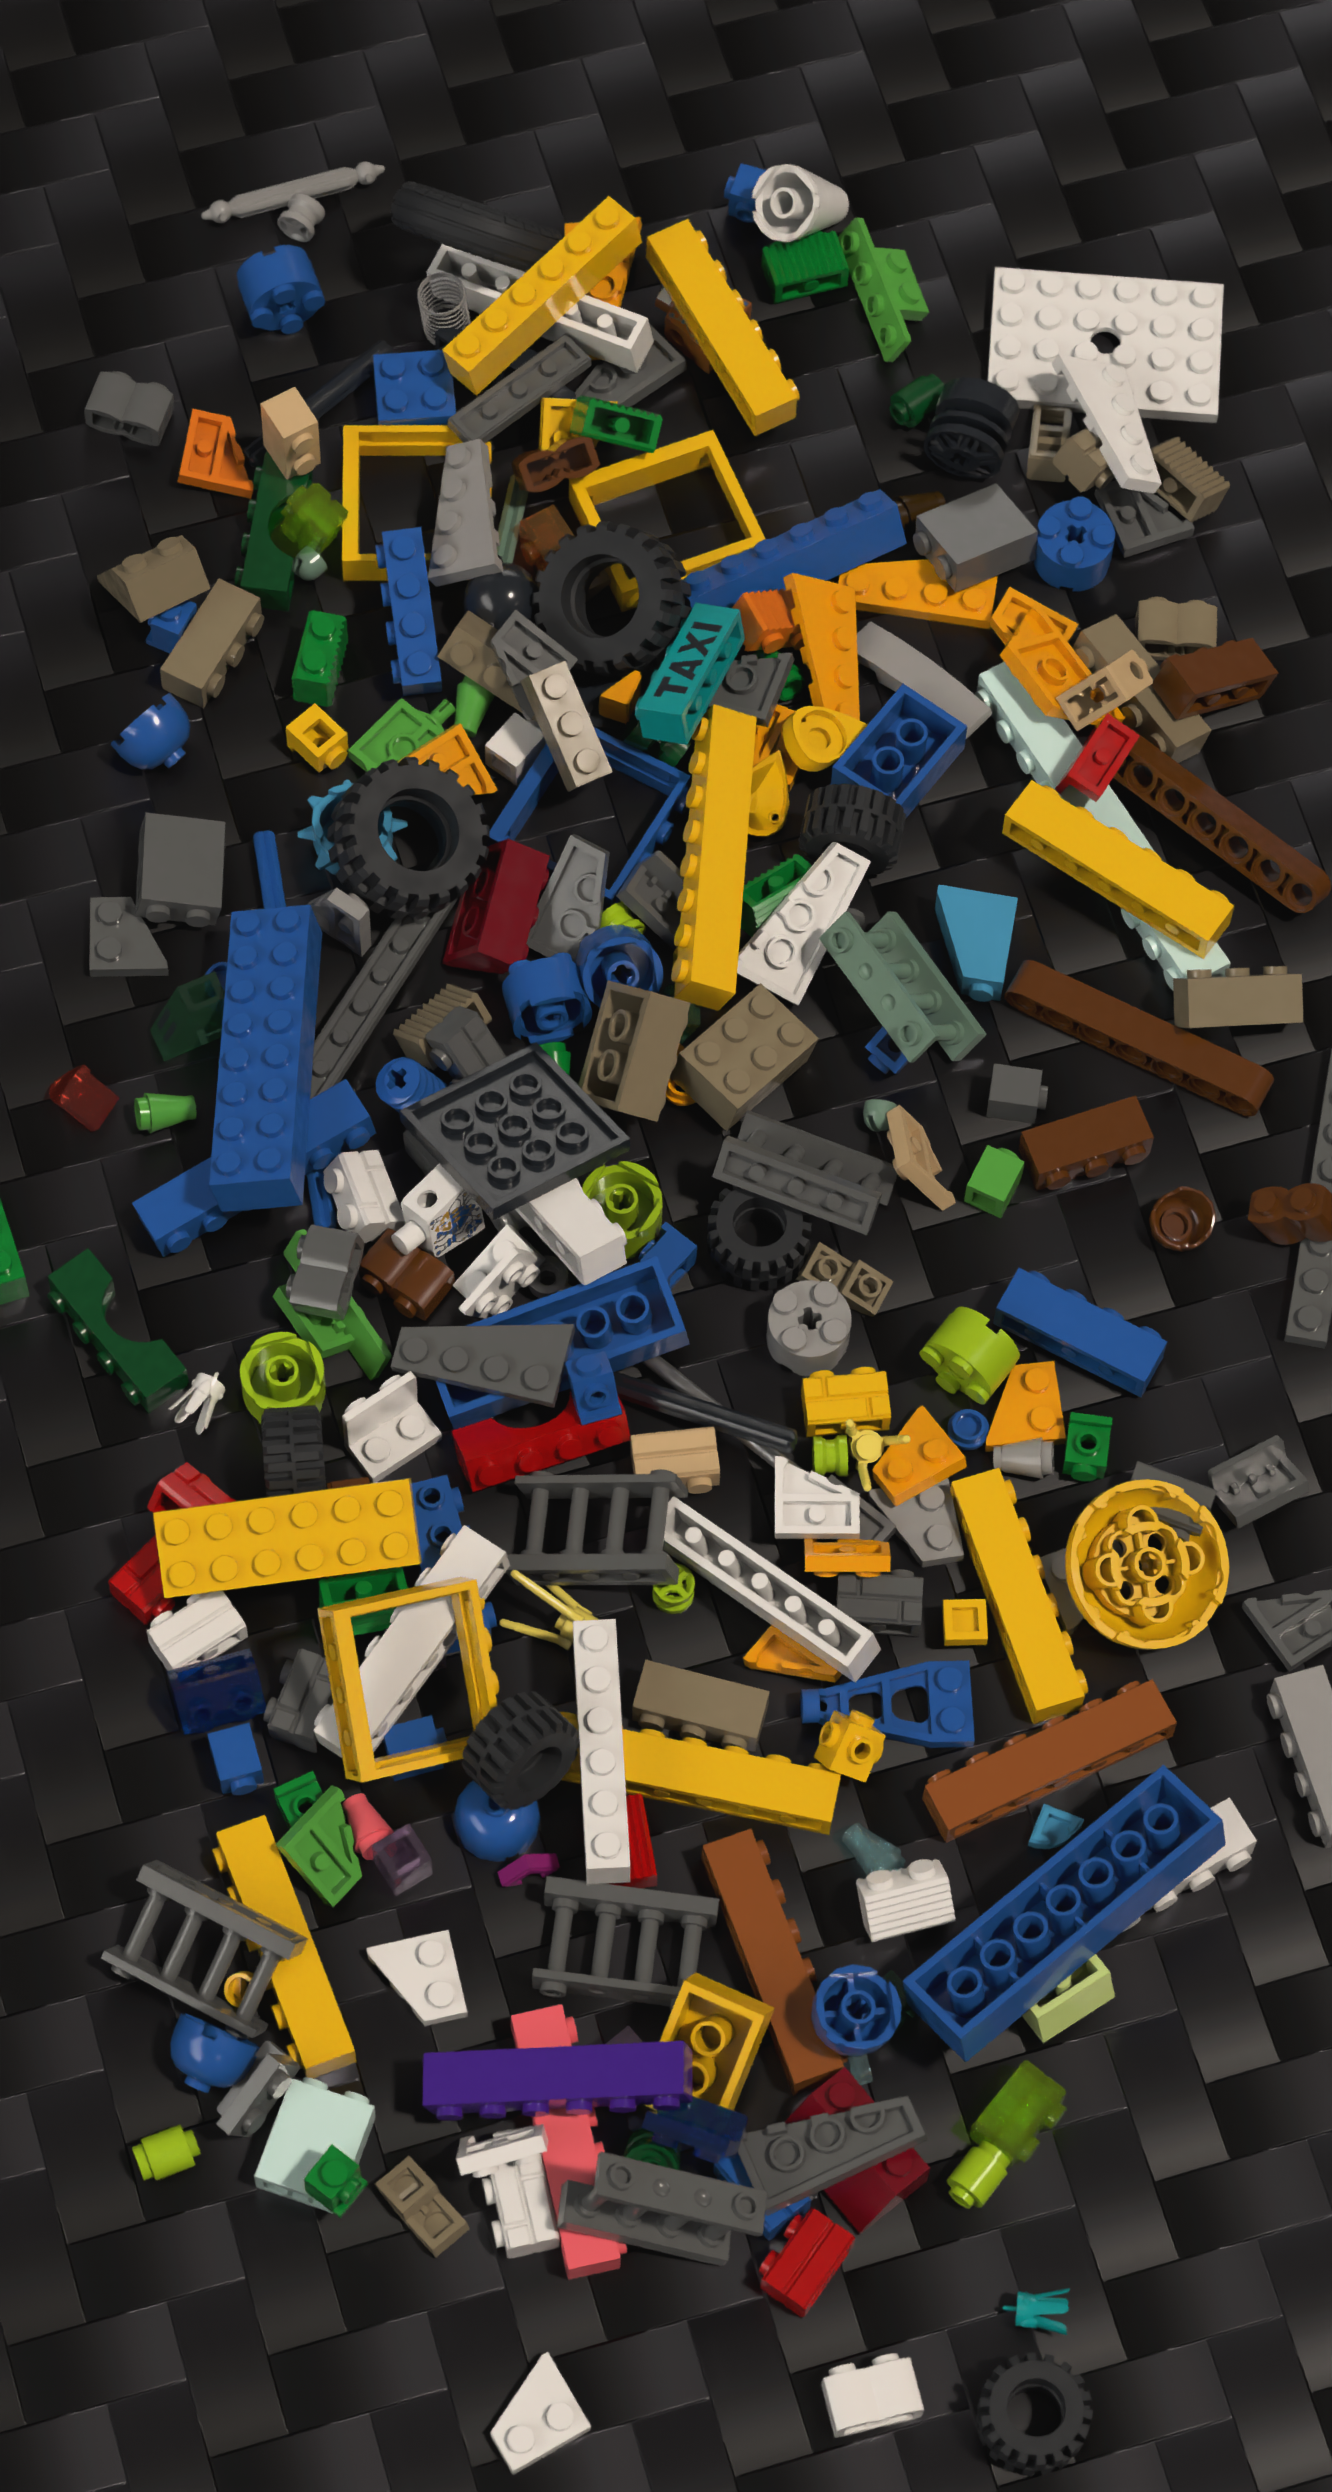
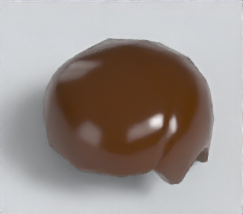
M1181 1186L1163 1195L1156 1201L1150 1213L1149 1224L1153 1237L1164 1248L1185 1252L1200 1246L1209 1238L1215 1225L1216 1214L1213 1202L1202 1191Z

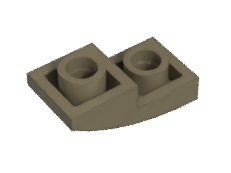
M820 1241L813 1246L796 1277L798 1281L814 1280L833 1283L846 1299L849 1308L871 1317L877 1314L894 1282L861 1260L852 1263Z

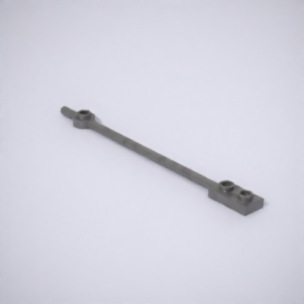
M550 1255L543 1256L546 1260L538 1267L540 1269L539 1275L528 1285L531 1293L538 1298H543L572 1287L568 1284L566 1265L559 1258ZM550 1276L555 1279V1282L551 1285H544L540 1280L543 1277ZM657 1356L641 1362L676 1391L721 1405L662 1357ZM736 1437L773 1468H775V1456H782L788 1459V1463L800 1468L779 1450ZM832 1474L828 1478V1481L834 1485L847 1487ZM860 1497L859 1539L887 1542L896 1532V1525Z

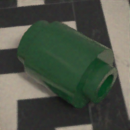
M929 374L927 377L920 376L893 394L890 398V413L894 420L900 425L914 428L933 415L944 386L943 382L934 374Z

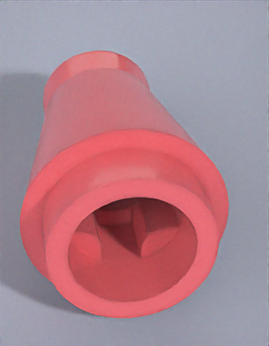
M359 1793L347 1798L343 1802L342 1808L346 1813L348 1824L351 1825L355 1852L362 1854L366 1860L377 1859L387 1854L394 1846V1840L392 1839L394 1831L369 1803L365 1794Z

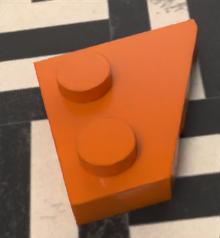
M192 409L178 483L251 499L254 485L252 480L248 478L241 446L235 440L236 431L231 417Z

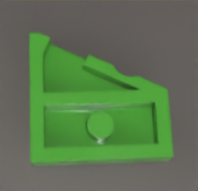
M332 1785L276 1843V1846L323 1903L334 1907L362 1877L358 1857L353 1851L354 1838L351 1825L345 1823L341 1802L345 1800L344 1793L340 1788Z

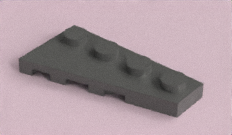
M574 1324L401 1327L390 1367L395 1372L406 1374L412 1371L417 1377L554 1408L565 1370V1362L568 1359L575 1333Z
M908 2096L852 2107L851 2111L843 2113L810 2116L811 2119L790 2124L781 2122L767 2125V2129L748 2133L745 2130L730 2133L754 2189L767 2192L765 2207L767 2216L928 2140Z

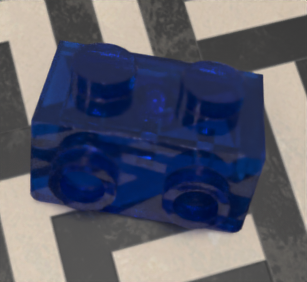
M693 2096V2103H680V2109L647 2111L642 2128L654 2132L652 2141L677 2149L679 2142L695 2147L694 2156L718 2164L720 2156L736 2158L748 2122V2116Z

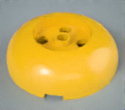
M1148 1479L1134 1480L1104 1491L1094 1498L1078 1516L1066 1546V1579L1076 1607L1086 1621L1100 1634L1130 1648L1143 1650L1163 1649L1176 1646L1193 1638L1208 1625L1207 1622L1214 1614L1216 1608L1222 1604L1228 1586V1551L1217 1521L1204 1505L1200 1506L1192 1497L1184 1493V1489L1168 1482ZM1150 1507L1169 1508L1189 1516L1193 1522L1203 1527L1200 1537L1190 1535L1189 1541L1183 1542L1181 1538H1178L1172 1527L1158 1520L1157 1514ZM1151 1535L1162 1544L1160 1550L1148 1546V1539ZM1114 1540L1119 1541L1123 1546V1554L1120 1558L1118 1553L1112 1548ZM1139 1562L1142 1565V1570L1139 1569ZM1162 1576L1169 1582L1164 1594L1158 1592L1155 1587V1581ZM1123 1582L1128 1584L1131 1590L1127 1600L1120 1593Z

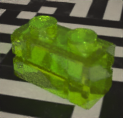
M313 483L308 489L303 485L300 486L286 501L288 504L281 512L285 516L281 525V531L293 543L298 541V548L300 550L308 546L318 554L337 537L348 517V511L336 499L331 500V494L320 483Z
M1024 2060L971 2126L969 2136L978 2144L982 2141H987L1000 2149L1010 2160V2164L1007 2167L1011 2168L1018 2158L1025 2163L1040 2144V2141L1035 2138L1045 2125L1052 2129L1067 2110L1062 2105L1067 2092L1050 2077L1045 2076L1041 2070L1028 2060Z

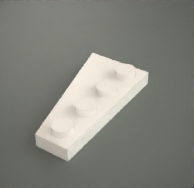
M1059 354L1051 365L1057 375H1064L1067 379L1069 386L1066 391L1072 402H1080L1084 409L1086 417L1083 421L1089 432H1093L1101 439L1103 445L1099 450L1120 487L1154 494L1162 483L1125 368L1115 364Z
M832 842L741 949L738 955L737 974L756 985L761 983L771 993L799 1006L827 950L819 938L846 912L871 861L839 843Z

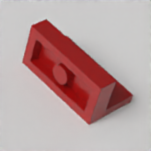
M1107 713L1093 729L1054 790L1061 794L1070 784L1097 802L1140 735Z

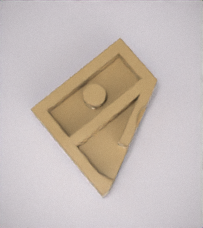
M900 1105L888 1111L886 1114L890 1130L887 1132V1137L893 1146L895 1159L892 1160L897 1174L904 1181L909 1179L942 1211L954 1205L956 1202L953 1193L947 1191L934 1177L942 1172V1169L931 1149L923 1126Z

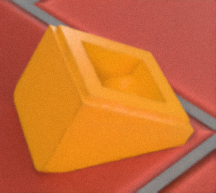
M634 670L601 694L599 697V714L601 716L624 724L629 722L641 694V672Z

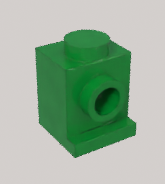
M1071 1412L1067 1427L1062 1474H1069L1072 1478L1079 1481H1093L1096 1478L1104 1479L1112 1417ZM1081 1445L1093 1446L1095 1448L1087 1450Z
M313 1771L274 1788L275 1802L289 1830L304 1815L298 1809L309 1804L313 1805L323 1795Z
M332 2144L304 2178L306 2193L340 2219L368 2185V2181L361 2177L360 2165Z

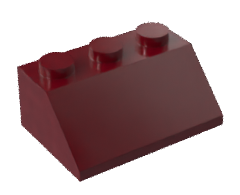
M505 839L487 846L489 852L487 860L480 865L481 874L460 897L442 964L450 967L504 974L509 972L508 968L512 963L526 960L529 952V946L526 944L529 932L535 925L539 915V908L537 907L538 898L549 878L547 865L550 856L511 839Z
M844 2067L812 2092L785 2123L790 2124L811 2119L810 2116L824 2113L829 2115L851 2111L852 2107L875 2102ZM912 2147L822 2191L854 2230L861 2235L923 2185L928 2179L930 2167Z

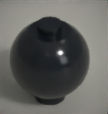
M502 560L503 572L482 575L468 581L463 596L465 614L469 610L497 630L503 626L515 609L533 624L536 623L534 615L540 613V608L532 603L533 592H539V586L534 577L524 568L513 563H504Z

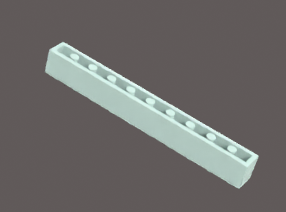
M1005 662L979 674L975 695L991 708V716L996 722L998 735L1004 743H1010L1016 751L1018 764L1024 773H1030L1039 785H1046L1055 789L1080 751L1081 743L1064 719L1044 715L1041 709L1035 705L1032 697L1019 680L1011 673L1010 668ZM1070 784L1061 794L1059 793L1062 799L1073 806L1087 809L1097 821L1105 826L1114 827L1122 831L1128 840L1142 849L1148 848L1153 850L1110 785L1107 786L1097 802ZM1121 908L1126 924L1131 929L1136 928L1142 937V944L1147 955L1152 960L1157 959L1163 968L1164 978L1171 990H1173V978H1187V970L1212 969V977L1225 976V968H1230L1231 962L1217 942L1203 959Z

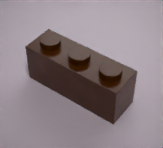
M1253 638L1237 642L1230 640L1221 646L1209 649L1202 647L1193 653L1181 656L1174 654L1161 663L1159 667L1160 672L1151 685L1176 720L1260 699L1278 675V671Z
M1135 1095L1022 1131L1018 1149L1023 1161H1025V1166L1035 1190L1047 1187L1050 1190L1064 1187L1072 1179L1084 1175L1096 1177L1105 1173L1109 1167L1121 1163L1133 1165L1141 1162L1150 1154L1154 1136Z

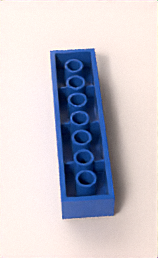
M311 905L231 912L209 1187L222 1212L303 1205L322 931Z
M1162 1765L905 1978L903 1986L908 2006L967 2062L1226 1845L1223 1820L1166 1766Z

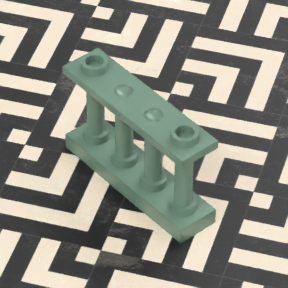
M844 912L819 938L909 1063H914L935 1041L939 1042L952 1061H961L987 1035L897 912H887L869 932L862 930L850 912Z

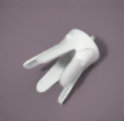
M218 1372L213 1377L205 1373H198L191 1383L192 1387L168 1408L172 1410L189 1395L174 1419L176 1423H181L204 1402L195 1428L198 1435L203 1432L204 1428H208L215 1404L223 1398V1394L226 1391L224 1385L216 1379L219 1375Z

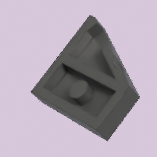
M516 609L490 641V645L521 711L529 721L534 716V712L520 681L529 675L563 661H566L569 670H571L578 660Z
M90 897L89 970L91 977L168 976V963L143 918L135 916L136 905L131 897Z
M1332 1589L1315 1591L1310 1595H1302L1300 1593L1285 1594L1280 1599L1257 1601V1598H1248L1243 1602L1242 1609L1289 1672L1332 1645Z

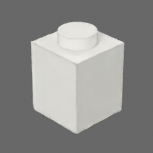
M514 713L485 745V764L517 786L546 745V740L539 724L532 719L530 721L525 720L517 713Z

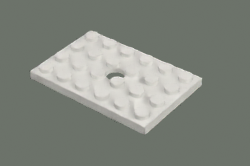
M995 267L988 381L1007 390L1016 399L1019 408L1034 409V405L1069 407L1073 408L1072 412L1085 413L1080 402H1072L1066 389L1069 383L1065 376L1057 375L1051 365L1056 357L1061 354L1123 366L1139 415L1142 418L1216 423L1219 400L1224 284ZM1099 332H1110L1118 337L1120 345L1115 348L1113 353H1100L1096 345L1091 343L1092 337Z

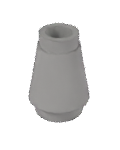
M1043 1437L1002 1446H994V1469L1000 1468V1471L1040 1479H1043L1044 1475H1053V1441H1043Z

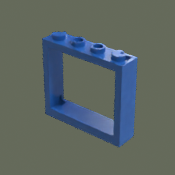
M594 727L612 768L669 796L610 890L605 888L603 913L613 904L621 902L616 895L634 867L653 854L659 844L664 846L669 840L674 829V824H672L678 813L684 815L688 810V807H686V797L691 786V776ZM547 743L489 831L490 838L487 840V846L505 839L515 840L559 772ZM551 860L548 861L547 865L549 870L547 884L557 863Z

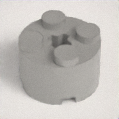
M814 1280L798 1281L779 1290L774 1295L768 1314L767 1346L773 1359L780 1365L783 1364L792 1369L793 1373L809 1376L811 1373L820 1370L830 1371L838 1364V1361L847 1350L852 1321L851 1311L846 1299L833 1283Z

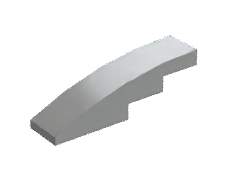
M871 621L857 633L858 663L875 671L880 684L896 692L904 683L967 725L966 739L992 715L991 708L962 683L897 636Z

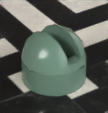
M305 546L294 558V573L305 581H312L327 570L325 561L309 546Z
M880 1099L865 1101L863 1110L864 1123L870 1130L875 1132L888 1130L889 1124L886 1113L897 1107V1105Z

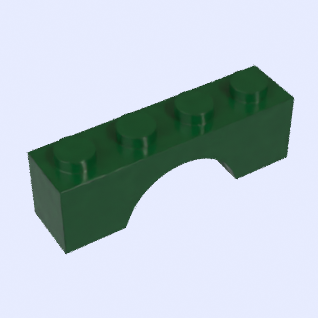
M266 451L263 466H256L254 489H258L256 500L250 499L247 521L252 523L250 533L244 532L241 556H246L244 567H237L235 586L259 597L261 608L289 611L295 580L294 559L278 549L273 543L271 536L277 525L285 518L307 511L313 482V470L305 475H296L286 480L270 454Z
M89 1248L48 1275L51 1292L47 1296L50 1302L60 1314L67 1312L74 1320L72 1327L84 1344L91 1342L99 1351L96 1356L109 1375L116 1372L124 1382L121 1385L123 1392L133 1405L136 1406L141 1403L145 1410L151 1413L189 1386L187 1369L163 1339L151 1342H135L119 1336L110 1328L105 1320L107 1308L115 1296L113 1278Z

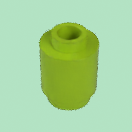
M181 2124L142 2138V2144L132 2147L144 2181L153 2177L157 2181L194 2167L196 2165L193 2157L201 2154L192 2129L183 2132Z
M982 2141L978 2147L973 2146L947 2179V2183L952 2188L949 2191L950 2196L967 2209H970L972 2205L982 2208L1007 2175L1006 2168L1010 2164L1009 2158L1000 2149L987 2141Z

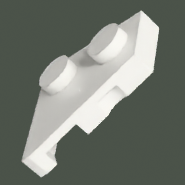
M775 1456V1539H859L860 1493L843 1485H834L826 1477L814 1471L808 1473L788 1463V1459L782 1456Z
M449 1930L367 1948L370 1962L373 1965L375 1964L390 1981L391 1987L401 1998L406 2000L411 2006L413 2013L424 2026L467 2017L466 2004Z
M544 2124L515 2130L498 2131L493 2134L494 2138L476 2143L474 2136L461 2138L456 2160L461 2176L473 2173V2177H483L495 2173L499 2170L498 2165L515 2161L516 2165L535 2162L542 2157L541 2153L546 2152L548 2148V2137Z
M546 2352L540 2357L490 2434L512 2475L590 2431L591 2425L550 2354Z

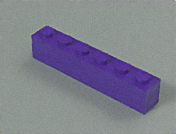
M684 2041L423 2053V2106L433 2115L436 2114V2118L439 2120H460L463 2118V2113H479V2116L482 2118L497 2119L506 2117V2111L522 2110L525 2116L541 2117L549 2115V2109H566L568 2114L585 2115L592 2113L593 2107H609V2110L612 2112L628 2113L636 2111V2105H653L655 2110L672 2111L680 2109V2103H693L692 2049Z

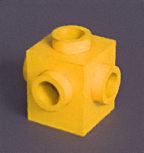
M834 1710L830 1720L821 1729L820 1743L814 1758L829 1770L866 1783L873 1764L878 1762L883 1753V1741L886 1735L873 1726L874 1718L862 1712L851 1710L850 1714L846 1715Z

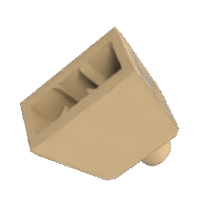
M1131 649L1056 697L1076 731H1079L1153 684V679L1148 672L1146 662L1139 658L1137 653ZM1097 687L1101 689L1104 695V699L1099 703L1094 702L1090 696V691Z

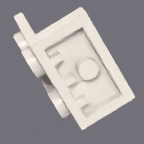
M506 1224L453 1284L466 1298L459 1307V1310L464 1315L484 1319L507 1311L513 1303L512 1296L521 1287H527L537 1278L540 1273L538 1267L546 1259L512 1225Z
M412 1371L402 1377L400 1375L392 1376L381 1385L380 1391L368 1399L362 1397L352 1402L342 1416L344 1446L371 1483L380 1481L442 1440V1433L418 1403L417 1380Z

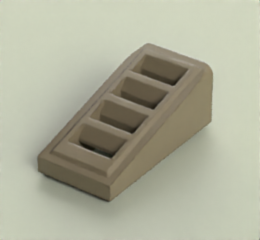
M1034 405L1027 465L1028 479L1051 482L1065 481L1066 476L1053 465V458L1066 440L1070 438L1073 408ZM1040 422L1063 424V426L1042 425Z

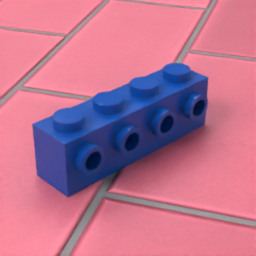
M421 527L382 532L383 544L375 546L378 569L386 568L388 583H380L383 607L391 606L393 621L386 622L388 645H396L398 659L391 660L393 683H402L403 696L442 692L439 658L437 657L438 650Z
M1018 1268L998 1303L993 1324L1139 1397H1142L1162 1361L1167 1341L1162 1339L1155 1330L1146 1326L1137 1327L1125 1321L1119 1312L1111 1308L1101 1309L1087 1302V1299L1081 1293L1072 1289L1063 1290L1051 1284L1050 1280L1043 1274L1036 1271L1027 1272L1021 1268Z
M447 1475L412 1483L422 1563L417 1564L419 1575L427 1567L431 1569L441 1557L440 1550L446 1539L453 1533L457 1535L463 1527L458 1514L464 1511L461 1493L458 1487L451 1488ZM487 1602L482 1610L484 1627L488 1629L491 1636V1628L497 1626V1621L492 1603ZM458 1638L446 1654L460 1651Z

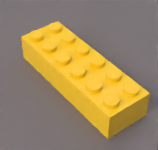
M411 1478L153 1513L164 1598L422 1563Z

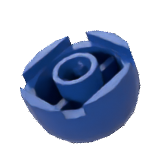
M171 693L162 697L166 703L165 706L160 704L155 707L153 704L120 733L121 737L125 740L123 743L120 739L114 740L111 743L115 751L130 765L141 770H152L164 763L169 769L186 754L181 747L189 738L190 723L183 707Z
M473 1780L467 1784L457 1799L454 1823L461 1843L467 1851L480 1859L499 1862L505 1861L507 1857H512L517 1853L520 1855L530 1847L537 1837L540 1814L537 1800L529 1806H521L516 1810L501 1808Z
M849 1965L836 1969L820 1984L813 1998L811 2020L817 2036L828 2048L841 2055L859 2057L877 2051L891 2039L901 2021V2002L896 1988L890 1981L887 1984L882 1977L876 1975L878 1971L867 1966Z
M188 2014L180 2015L170 2043L171 2057L175 2066L187 2075L184 2083L206 2093L209 2092L211 2086L228 2088L238 2084L247 2076L257 2056L255 2054L260 2049V2046L247 2039L236 2037L224 2031L222 2027Z

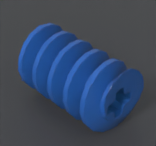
M404 1057L393 1059L384 1065L376 1079V1092L379 1098L399 1113L400 1110L449 1086L415 1060Z

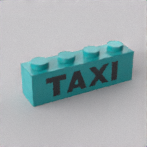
M695 603L688 618L682 620L679 634L674 643L668 645L665 659L659 669L653 672L644 696L639 697L636 703L635 717L640 721L643 738L684 745L688 744L745 640L740 609Z

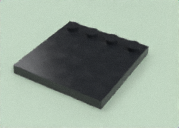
M537 1042L400 1110V1122L492 1220L630 1150V1138Z

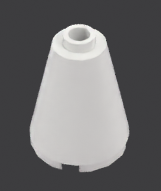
M793 164L770 167L759 177L752 195V199H756V211H752L753 217L759 229L770 239L782 242L796 241L841 222L847 215L849 208L848 197L843 189Z

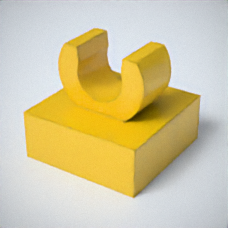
M986 1599L943 1600L944 1646L987 1645Z

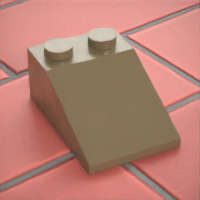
M182 535L166 538L157 547L143 554L131 555L125 558L122 564L97 575L99 582L140 623L211 589L196 548Z

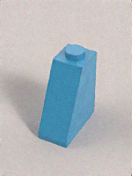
M938 884L935 912L960 994L968 995L972 999L982 1002L1001 1000L1018 901L1017 897Z

